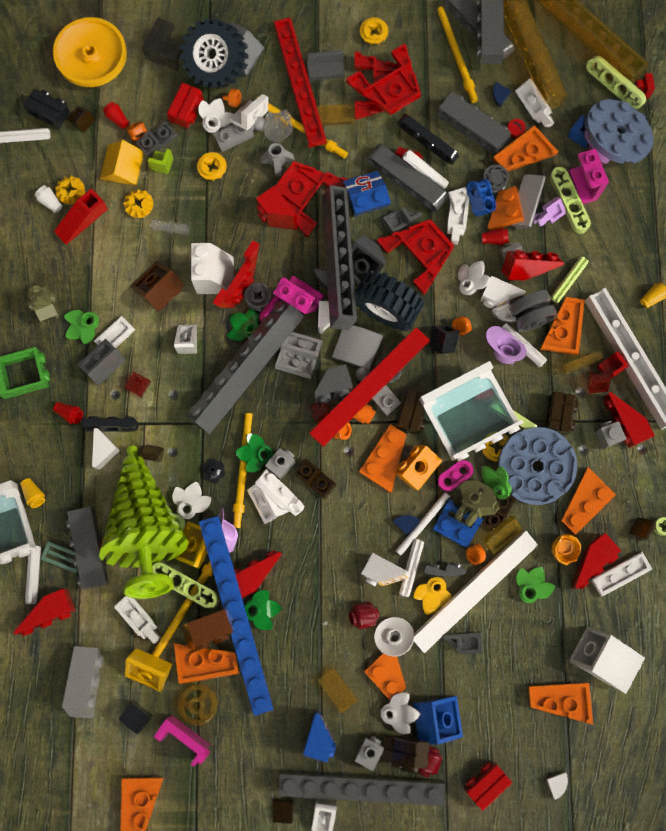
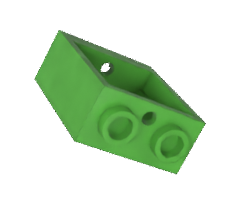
M34 347L0 357V396L2 398L8 399L49 387L48 381L51 378L48 370H45L44 363H46L44 353ZM35 358L40 381L10 389L5 366Z

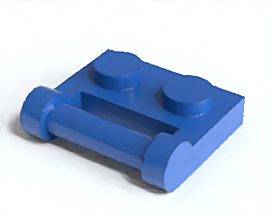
M449 499L432 530L467 549L481 525L483 517L481 519L477 518L471 528L448 516L450 510L457 513L460 508L454 504V501ZM467 512L463 518L467 519L470 512Z

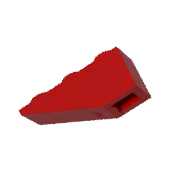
M91 188L75 202L54 230V233L67 245L108 210L105 202Z
M522 250L507 251L501 272L509 280L526 281L560 267L564 262L553 252L543 254L538 251H532L531 253Z
M612 392L604 396L605 407L611 411L613 423L619 421L626 437L623 443L628 448L655 436L644 416Z
M607 533L600 534L586 546L571 585L572 589L579 588L582 590L590 583L588 579L593 575L594 577L600 575L604 571L602 567L607 563L612 564L619 558L617 555L621 550Z
M274 550L265 555L266 559L260 562L256 559L248 563V568L242 571L240 568L234 570L242 598L258 590L281 558V552L276 553Z
M61 589L44 596L17 627L14 635L21 634L24 637L34 633L33 629L39 626L43 629L53 625L52 621L58 618L60 621L70 618L71 613L75 612L76 609L68 589Z

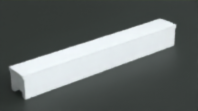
M604 288L600 292L590 295L585 300L586 305L614 352L618 351L629 365L625 370L660 429L666 428V387L607 289Z

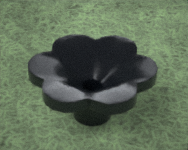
M209 459L202 466L203 478L210 480L212 483H217L219 478L225 476L224 464L221 461L217 462L215 459Z

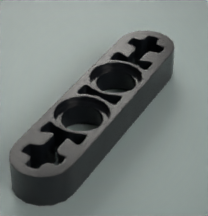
M404 114L398 120V125L403 131L446 163L453 165L458 159L459 155L456 150L409 115Z

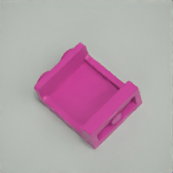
M596 148L579 153L580 167L568 171L582 204L598 200L609 183Z
M292 276L290 280L283 277L273 294L304 314L315 312L319 307V301H322L325 297L323 293L296 276Z
M173 715L165 720L154 735L161 742L171 733L196 752L197 756L190 764L193 767L197 763L201 765L211 752L208 750L211 745Z

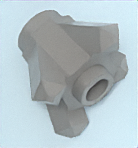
M279 143L271 144L267 152L261 156V163L270 164L275 168V177L282 176L281 167L285 162L290 163L294 161V154L285 150Z

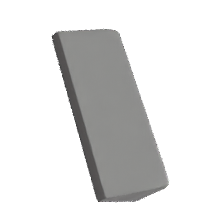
M523 176L518 193L524 221L512 224L516 229L519 230L532 226L544 186L545 176Z

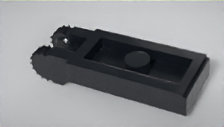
M89 416L88 418H82V426L86 431H94V428H98L102 432H133L139 427L137 420L129 416H125L122 420L118 417L100 419L97 416Z

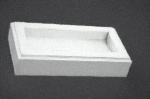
M120 316L94 342L99 345L106 339L117 348L135 329Z

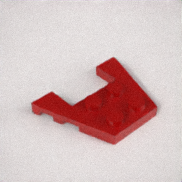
M405 43L391 51V56L399 68L370 85L360 70L346 78V83L390 116L421 97Z
M354 52V70H373V83L399 68L396 63L380 61L374 56L367 57L361 55L360 52ZM355 101V120L384 112L371 101Z
M293 161L275 187L297 214V226L304 236L308 237L317 225V222L302 211L322 184L326 187H329V185L344 187L343 181L348 179L344 177L339 178L331 173H324L316 170V168Z
M431 219L408 227V229L401 232L392 233L390 236L381 237L376 242L387 255L402 243L426 269L424 273L413 281L414 286L423 296L427 293L455 247Z
M251 242L244 253V264L227 290L221 288L212 302L214 305L220 308H234L236 304L239 305L244 298L243 293L254 283L253 278L259 243Z

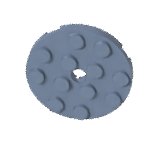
M618 100L599 101L592 106L585 117L584 126L588 130L589 141L599 153L614 162L621 164L624 162H632V164L640 162L653 147V133L645 115L633 108L628 102Z
M530 427L515 433L507 440L500 452L498 467L503 466L509 476L508 483L512 488V496L527 504L544 505L556 501L571 488L577 473V458L573 447L560 433L545 427ZM540 460L543 465L542 469L534 471L532 464Z

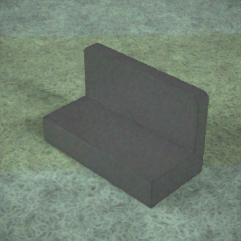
M342 50L307 54L309 81L345 78Z
M104 339L78 366L97 385H100L126 359L109 341Z

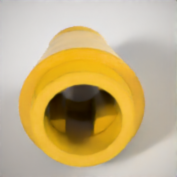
M662 282L654 283L640 300L641 304L645 308H649L665 299L666 286Z
M30 478L20 483L27 505L31 506V508H37L45 502V494Z

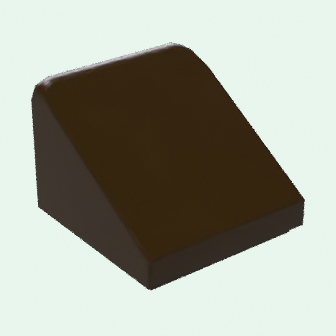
M78 106L67 120L79 130L85 132L95 121V118L88 110Z
M145 445L140 452V456L143 459L162 462L164 448Z
M637 518L629 533L640 541L647 540L655 528L656 522Z
M273 800L274 823L293 824V800Z

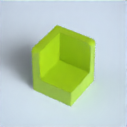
M167 148L165 153L155 151L153 158H148L147 161L150 169L168 174L173 161L171 149Z

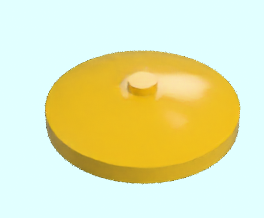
M88 17L75 20L61 30L54 43L53 56L58 70L68 81L78 86L96 87L110 82L121 72L126 62L127 48L122 34L113 24L100 18Z

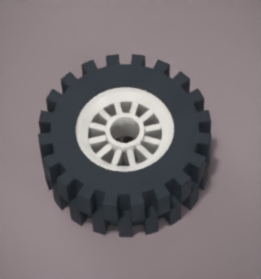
M204 19V22H196V27L190 26L187 29L190 34H184L182 38L186 41L185 45L180 44V49L184 50V54H179L180 60L185 61V64H182L183 69L189 71L187 75L190 78H194V82L197 84H202L206 87H228L229 84L236 83V78H241L244 74L241 72L242 68H247L248 64L244 63L245 59H249V54L245 53V49H248L247 43H243L242 40L245 38L242 34L238 33L239 30L228 23L216 19ZM212 49H215L216 56L212 59L210 52Z
M369 270L366 272L355 290L356 307H360L362 312H366L367 316L373 317L375 321L382 322L385 326H391L393 329H399L400 331L411 330L424 306V300L420 298L418 293L413 292L414 289L407 287L404 282H399L397 278L389 277L386 273L381 274L379 271L373 272Z

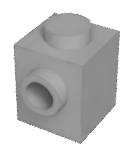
M612 421L600 425L601 428L595 432L602 449L626 440L619 421L613 424Z
M279 448L265 467L278 479L282 480L295 464L294 455L287 449L283 451Z
M372 735L370 738L365 736L354 758L355 762L373 771L384 750V746L381 745L382 741Z

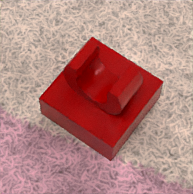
M645 73L642 80L636 81L635 86L645 94L646 98H650L655 90L653 73Z

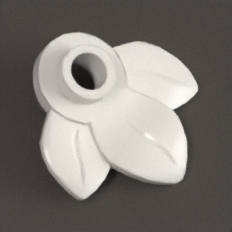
M221 98L214 100L210 105L205 101H201L198 108L199 115L203 119V128L207 132L214 133L219 128H226L231 124L230 117L234 114L224 112V104ZM208 121H212L214 126H209Z
M477 261L470 265V267L464 264L459 269L458 279L461 282L459 289L464 295H473L478 289L485 288L490 282L491 277L483 275L485 268L483 261Z
M198 482L189 485L185 491L179 487H176L173 491L172 499L177 505L178 515L183 519H191L196 513L204 512L211 503V497L202 496L201 487ZM186 506L190 507L189 513H184L183 511Z
M406 692L395 694L391 698L390 703L381 709L382 720L387 724H391L395 731L400 734L410 733L409 724L420 716V713L415 708L407 705L409 693ZM388 711H391L393 713L392 718L388 716Z

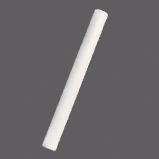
M446 492L442 494L395 550L397 554L401 556L448 501L450 498L449 494Z

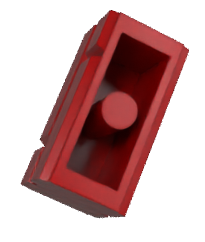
M181 83L167 111L168 120L186 129L189 128L190 124H194L197 117V109L201 101H204L202 91L188 84Z
M494 761L491 764L489 762L485 763L480 769L481 773L476 778L472 776L465 783V792L482 811L513 783Z

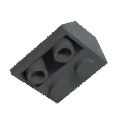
M346 364L327 369L314 393L315 404L323 406L331 403L333 399L343 400L352 391L353 385Z

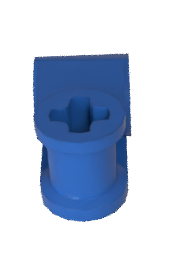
M481 179L479 182L470 181L467 184V194L474 215L480 217L496 209V201L488 179Z

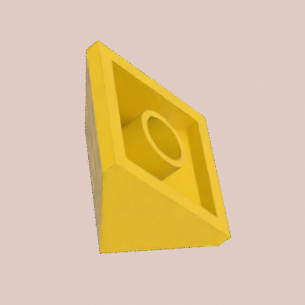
M124 140L108 144L100 179L136 186L144 152Z
M187 521L183 535L185 534L189 544L186 551L174 559L201 569L207 554L201 527Z
M136 648L126 660L125 677L162 692L172 663Z

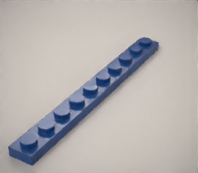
M215 516L201 520L199 524L222 605L233 630L231 637L253 714L255 716L272 711L274 709L220 518Z

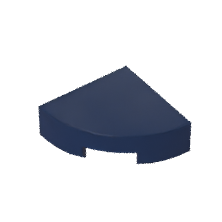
M498 82L494 85L493 97L497 106L501 108L511 91Z
M403 515L396 518L393 523L407 535L420 520L414 516Z

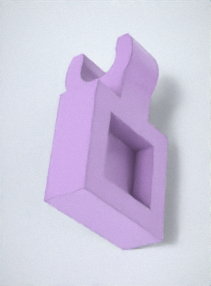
M556 196L542 206L543 212L535 214L533 223L536 224L538 222L539 226H543L547 221L553 223L566 214L561 198Z

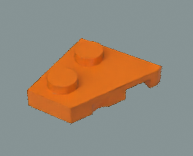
M516 186L498 192L496 209L492 212L488 224L490 231L524 221Z
M383 653L364 671L390 701L395 694L401 693L406 689L397 656H388Z

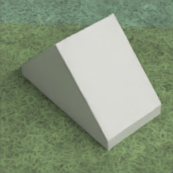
M319 301L318 332L322 334L330 326L329 301Z
M178 325L174 347L178 354H197V325Z
M94 428L92 467L100 470L120 450L102 431Z
M316 799L312 831H333L337 808L335 801Z

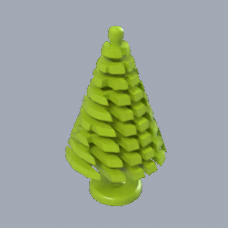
M132 445L126 448L127 457L123 460V468L119 475L118 488L115 491L111 511L108 516L109 521L106 524V532L99 557L103 560L107 555L106 564L112 566L119 560V567L128 568L131 563L132 568L140 567L141 575L125 583L124 594L134 599H147L164 595L174 587L172 578L165 574L153 573L152 565L160 563L166 555L167 561L178 557L186 551L189 543L185 534L183 535V530L179 527L178 522L174 521L176 518L166 504L167 502L159 487L155 486L156 482L152 478L149 468L145 466L143 457L138 455V448Z

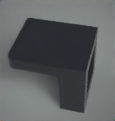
M448 324L434 326L429 347L440 354L455 352L460 331Z
M133 701L120 716L119 720L138 735L153 715L136 701Z

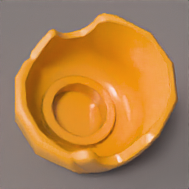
M563 534L556 537L552 543L551 552L557 561L568 565L577 561L581 553V544L576 537L570 534Z

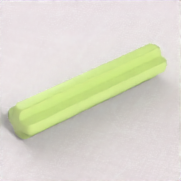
M581 256L550 297L551 301L556 304L560 302L589 261L585 257Z

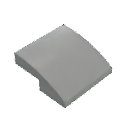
M352 325L349 330L341 331L332 358L349 363L353 367H366L371 370L383 336Z
M292 332L281 345L275 369L311 379L323 340Z

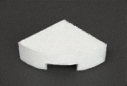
M466 187L448 192V197L454 211L464 204L467 195Z
M510 303L491 310L493 315L502 322H516V317H513L509 310Z
M566 772L546 778L554 800L561 797L567 788L568 778Z

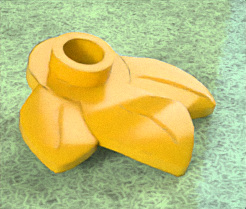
M435 576L430 578L426 584L419 585L415 589L413 598L422 600L424 612L426 615L435 613L439 607L444 606L452 596L446 590V582L441 577ZM435 584H440L438 590L433 589Z

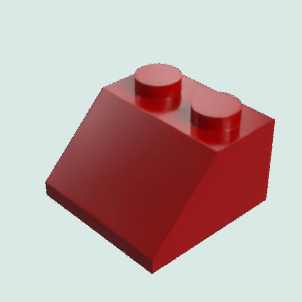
M275 186L256 198L257 216L261 222H266L269 227L290 230L298 228L297 214Z

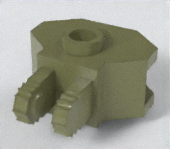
M45 281L27 288L29 300H27L28 306L31 311H35L42 324L45 323L46 319L53 316L55 318L60 317L55 303L57 301L56 296Z
M478 480L465 481L460 487L463 500L461 501L462 506L455 515V519L458 521L462 520L469 511L470 514L465 521L466 526L470 527L477 518L481 519L484 515H494L499 510L493 489Z

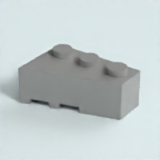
M74 646L62 708L70 717L94 719L97 688L100 682L99 671L104 660V656L99 648Z

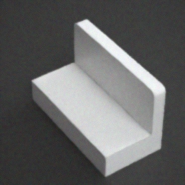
M262 94L254 102H247L230 117V122L248 130L254 125L257 117H262L268 112V96Z
M256 484L247 490L264 524L290 512L285 508L282 510Z

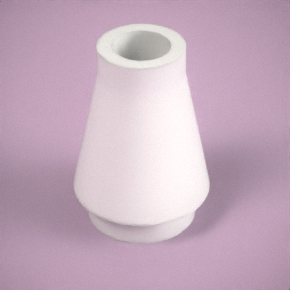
M44 185L36 191V200L54 213H57L63 207L50 187L47 188Z

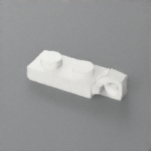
M528 79L515 91L532 118L538 123L542 122L545 127L549 128L554 124L550 116L552 111L533 80Z
M466 195L464 204L456 211L453 210L450 202L447 233L451 234V243L453 245H458L459 236H464L469 208L468 195Z
M268 468L256 480L255 484L282 510L285 508L296 516L304 509L305 506Z
M125 596L114 606L138 636H141L143 639L148 637L153 644L161 639L155 631L158 627L155 621L136 599Z

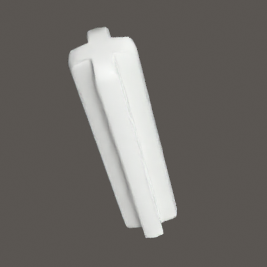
M48 128L0 132V143L50 139V130Z
M411 150L404 153L403 159L440 188L445 189L449 184L448 180Z
M508 323L503 325L502 328L509 331L524 344L527 350L526 356L538 367L543 366L547 359Z
M415 539L412 544L405 569L410 574V577L402 580L399 594L405 597L410 596L424 545L422 540Z
M35 546L36 549L31 550V554L28 555L26 604H37L40 546Z

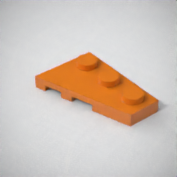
M533 126L495 155L492 160L496 165L503 166L507 172L553 157L558 154V151L539 129Z
M571 297L564 299L557 313L558 316L554 319L540 350L571 355L579 354L584 299Z
M390 424L359 473L389 493H392L396 477L395 473L398 470L407 434Z
M587 467L560 522L573 535H576L616 494Z
M174 643L179 684L239 674L237 654L234 652L205 648L195 652L194 648L189 650L186 645Z
M589 683L528 686L529 707L593 725Z
M164 777L122 778L120 831L147 830Z

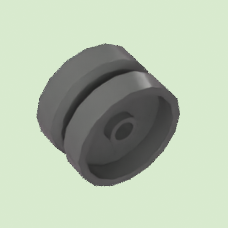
M547 290L528 294L509 306L512 316L519 317L515 322L519 332L538 328L558 316L555 307L548 305L551 298Z

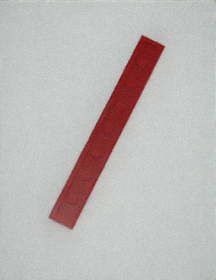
M291 17L273 21L308 146L311 148L327 144Z
M416 327L309 435L324 447L430 340Z

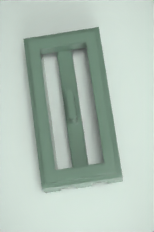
M47 541L40 560L78 573V567L74 566L73 568L46 557L47 554L74 564L72 558L51 551L49 548L51 546L74 556L75 551Z

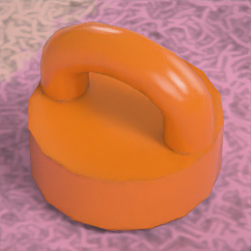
M231 89L229 94H224L222 98L228 101L229 107L237 108L241 102V92L238 89Z
M141 121L127 128V132L133 141H138L147 133L146 127ZM143 132V134H142L141 136L135 137L136 135H138V134H140V133Z
M460 316L453 320L452 327L460 331L459 336L466 335L472 331L471 322L467 317Z
M348 422L333 438L340 440L348 439L352 431L350 423Z
M480 544L470 546L466 550V558L471 564L478 565L484 562L486 554Z

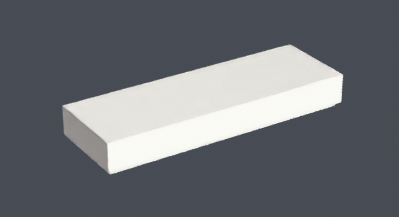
M640 552L590 580L599 596L603 597L647 573L652 568L643 552Z

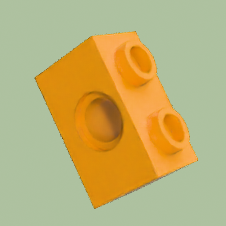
M419 444L410 451V456L407 460L399 464L398 471L395 474L410 488L419 490L442 460L427 446ZM419 461L420 467L416 471L415 464Z

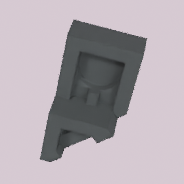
M402 207L401 210L383 217L381 221L391 235L420 219L422 214L420 212L413 213L407 211V208Z
M482 633L443 635V638L459 653H483Z

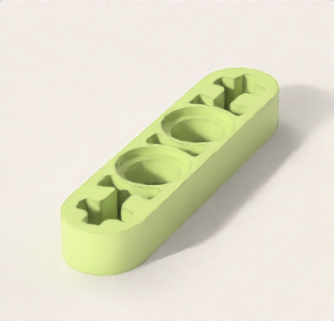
M594 56L587 62L588 72L620 100L628 102L635 109H639L645 104V94L600 56ZM607 72L612 74L613 81L607 80ZM620 84L625 85L626 93L620 91Z
M556 167L550 174L553 188L557 196L562 200L567 218L573 230L579 234L585 233L591 224L588 214L567 170L563 167ZM557 173L558 175H562L561 180L559 177H555ZM562 189H569L571 191V195L564 196L562 194ZM575 204L579 210L572 212L569 209V205ZM579 220L581 223H585L584 227L577 225Z
M156 563L152 566L153 573H158L157 569H162L172 579L177 575L181 577V583L179 586L173 587L174 591L206 608H215L219 604L220 597L214 590L166 564ZM195 584L198 587V592L191 596L188 589L191 585ZM202 593L207 596L212 595L213 603L209 602L207 604L208 600L200 597Z

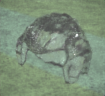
M287 109L280 110L279 113L269 112L263 124L265 137L271 142H279L292 133L291 113Z

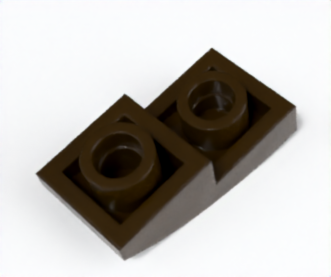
M306 458L293 472L324 500L337 486L333 480L322 473L319 468Z
M511 494L506 499H499L496 496L499 510L494 515H484L481 524L498 533L516 500Z

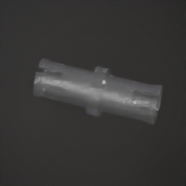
M151 220V231L167 232L169 235H172V233L189 235V224L177 223L173 220Z

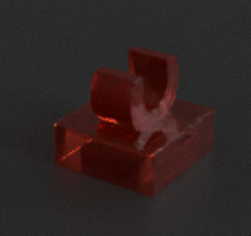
M600 371V374L594 375L593 372H590L589 393L608 392L611 382L610 374Z
M133 372L124 388L142 398L151 381Z
M325 402L321 407L317 403L310 407L314 413L312 418L317 425L332 411L331 407Z

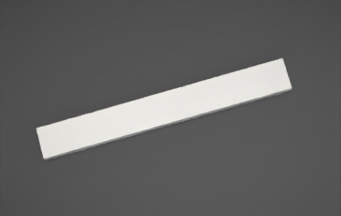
M523 530L414 633V642L424 653L538 546L527 531Z

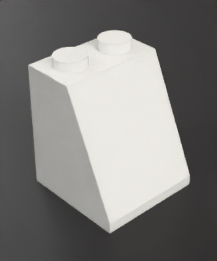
M191 243V281L196 293L218 294L221 288L227 290L234 279V257L212 243Z
M587 626L569 661L611 687L627 693L645 658L612 635Z

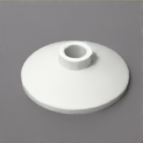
M391 617L385 619L376 628L374 636L376 646L382 653L388 656L405 654L414 642L412 626L402 618ZM398 637L399 639L397 642H393L392 638Z

